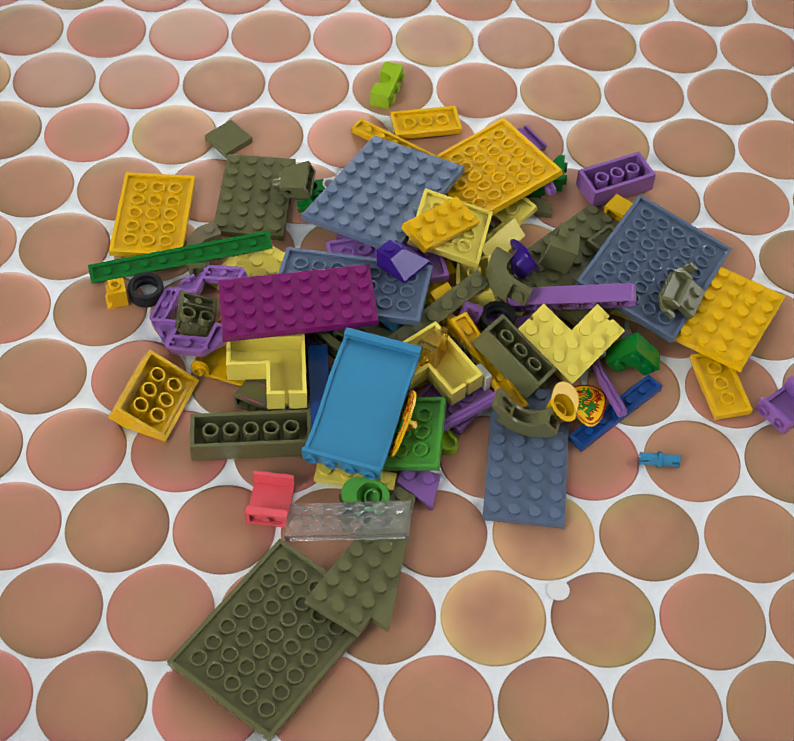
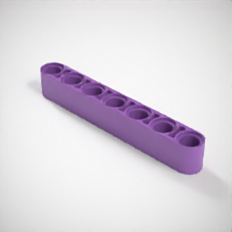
M632 283L530 287L533 291L525 306L509 297L506 299V303L511 305L515 312L537 311L543 304L551 311L593 309L597 304L601 308L634 307L637 304L636 285Z

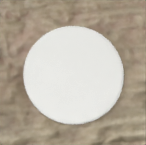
M553 580L547 585V593L554 600H564L569 596L570 588L562 580Z

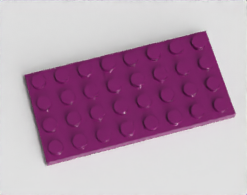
M369 264L219 280L223 342L346 329V327L359 328L378 325Z

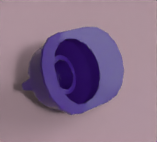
M511 239L510 245L514 253L510 265L517 277L524 279L534 270L540 271L539 266L535 263L527 248L518 240Z

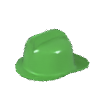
M353 477L344 483L341 496L343 502L350 508L368 513H377L387 506L390 493L382 482L363 477Z

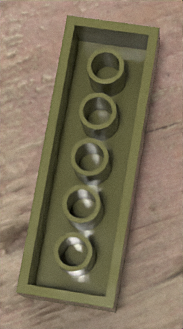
M311 409L190 414V451L192 461L302 456V447L305 446L311 432Z

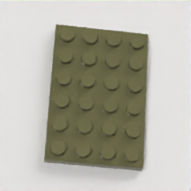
M236 154L227 155L214 219L222 236L235 237L269 230L271 240L284 241L290 198H286L280 189H274L273 179L281 178L282 169L296 164V159Z

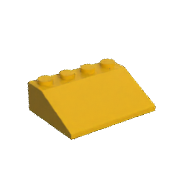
M149 349L135 369L108 418L126 429L165 442L199 380Z

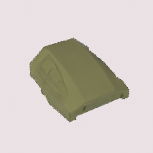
M180 290L174 327L184 335L208 337L215 323L217 298L212 299Z

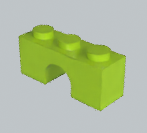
M388 61L384 62L380 71V83L375 82L370 92L371 106L389 110L391 103L394 104L396 93L400 91L401 82L405 80L404 65Z

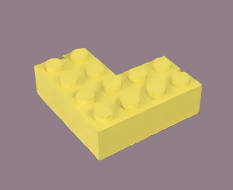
M545 304L518 329L557 368L554 374L562 382L565 381L571 385L625 331L614 319L609 321L607 318L610 315L598 304L572 330Z
M436 321L403 341L422 347V357L417 365L409 390L428 379L452 406L465 398V393L469 395L482 387L483 373Z
M305 333L226 342L227 380L266 379L267 409H285V406H289V409L307 408Z

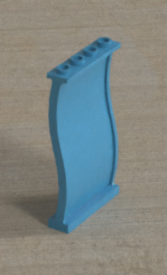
M346 327L344 338L333 363L314 424L306 444L301 450L303 459L311 464L320 463L330 469L338 468L348 474L356 473L370 480H380L414 373L422 357V347Z

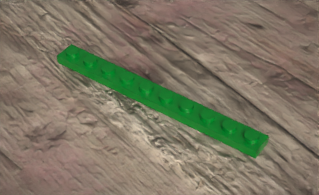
M269 230L90 264L88 269L91 283L94 284L135 276L143 272L151 273L187 266L189 263L208 262L273 249Z

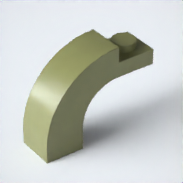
M496 247L485 270V279L489 284L488 286L502 300L505 301L509 297L525 306L533 289L509 274L507 269L513 255Z
M503 390L496 391L491 407L498 413L497 421L513 432L529 437L546 438L557 436L561 419L551 408L538 411L528 410L517 405Z

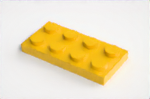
M456 106L390 112L394 135L402 139L462 134Z
M456 196L403 223L401 229L425 254L477 227L480 221Z
M700 353L690 355L689 360L714 420L750 415L753 409L736 370Z

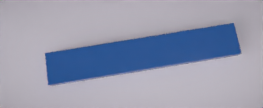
M308 345L311 429L329 378L327 345Z
M648 374L620 396L627 409L626 416L618 417L611 404L606 406L604 415L598 424L593 427L583 424L568 436V440L582 452L661 391L662 385Z

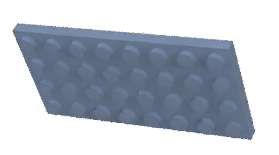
M287 247L278 274L369 264L378 321L419 326L431 281L433 265H427L404 284L378 267L377 258Z
M537 388L527 399L525 398L529 404L525 409L534 411L546 409L553 390ZM491 407L482 520L564 529L569 422L560 423L557 436L546 438L529 437L513 432L497 421L498 413Z

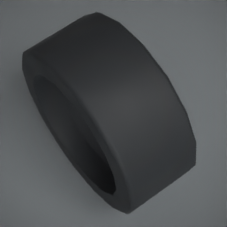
M150 272L139 273L131 278L128 283L129 297L132 303L143 308L155 306L164 290L162 279L155 273ZM143 285L157 287V290L149 295H140L135 292Z
M493 301L483 307L484 310L480 317L482 331L492 324L487 320V317L491 314H503L515 326L516 312L508 303Z

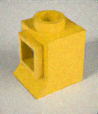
M123 278L107 280L108 284L105 285L107 294L105 298L108 310L129 306Z

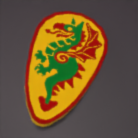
M590 385L574 386L579 397L576 417L584 425L593 427L600 422L604 415L607 397L597 387Z
M413 390L408 391L389 452L390 457L395 456L405 432L415 429L418 425L416 421L411 420L416 403V392Z

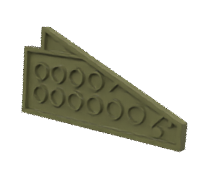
M398 487L389 497L387 506L374 515L307 596L305 604L358 637L370 622L388 632L416 496Z

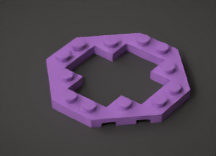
M209 265L203 268L204 271L196 276L192 274L181 280V284L174 288L170 286L163 290L149 318L170 354L204 357L226 345L222 338L221 323L214 324L208 337L180 335V332L174 327L176 320L171 319L178 305L180 290L200 295L206 283L219 284V280L248 277L243 267Z

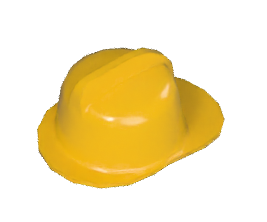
M565 381L557 383L553 388L552 396L547 403L546 409L551 408L561 419V423L565 421L572 422L576 418L579 405L577 391L570 383Z

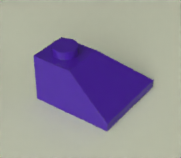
M388 240L376 250L377 266L404 284L430 264V260L401 242Z

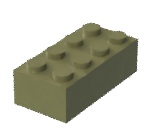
M503 314L472 342L526 399L557 370Z

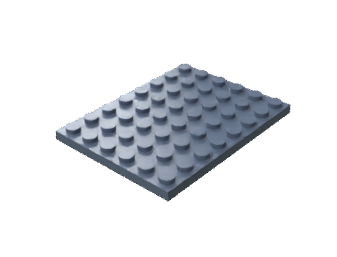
M373 136L301 214V219L375 248L381 247L388 240L405 244L409 237L401 229L403 223L416 217L424 189L427 188L446 195L464 173L465 166Z
M639 194L578 278L575 285L635 284L637 304L634 307L614 309L672 344L688 318L678 309H675L673 312L675 317L669 319L660 309L657 298L668 275L677 268L692 262L698 267L691 275L693 277L692 280L706 291L732 248Z

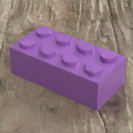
M636 152L578 170L576 186L589 205L592 204V206L597 207L607 204L616 194L626 198L653 189L656 174L641 153Z

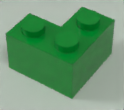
M637 332L611 344L606 350V364L617 373L633 366L645 376L660 370V351Z

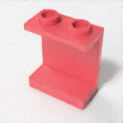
M265 470L254 471V485L250 504L246 506L245 510L246 523L287 528L295 488L294 475L270 473Z

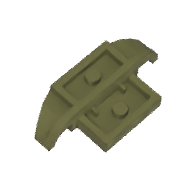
M692 262L677 268L668 275L657 298L660 309L669 319L675 317L673 313L675 309H678L684 316L691 319L694 317L705 291L692 280L693 277L691 275L698 268Z

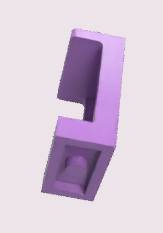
M793 376L789 377L785 385L766 399L762 397L756 407L759 414L765 417L782 434H786L794 428Z

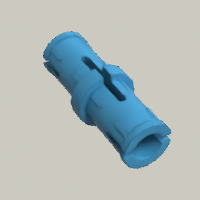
M662 452L657 454L639 453V456H641L639 457V465H657V468L662 466L680 467V455L663 454Z

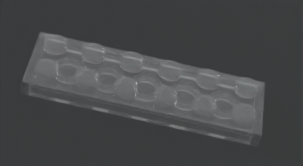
M411 500L290 504L284 538L285 541L409 539L412 502Z

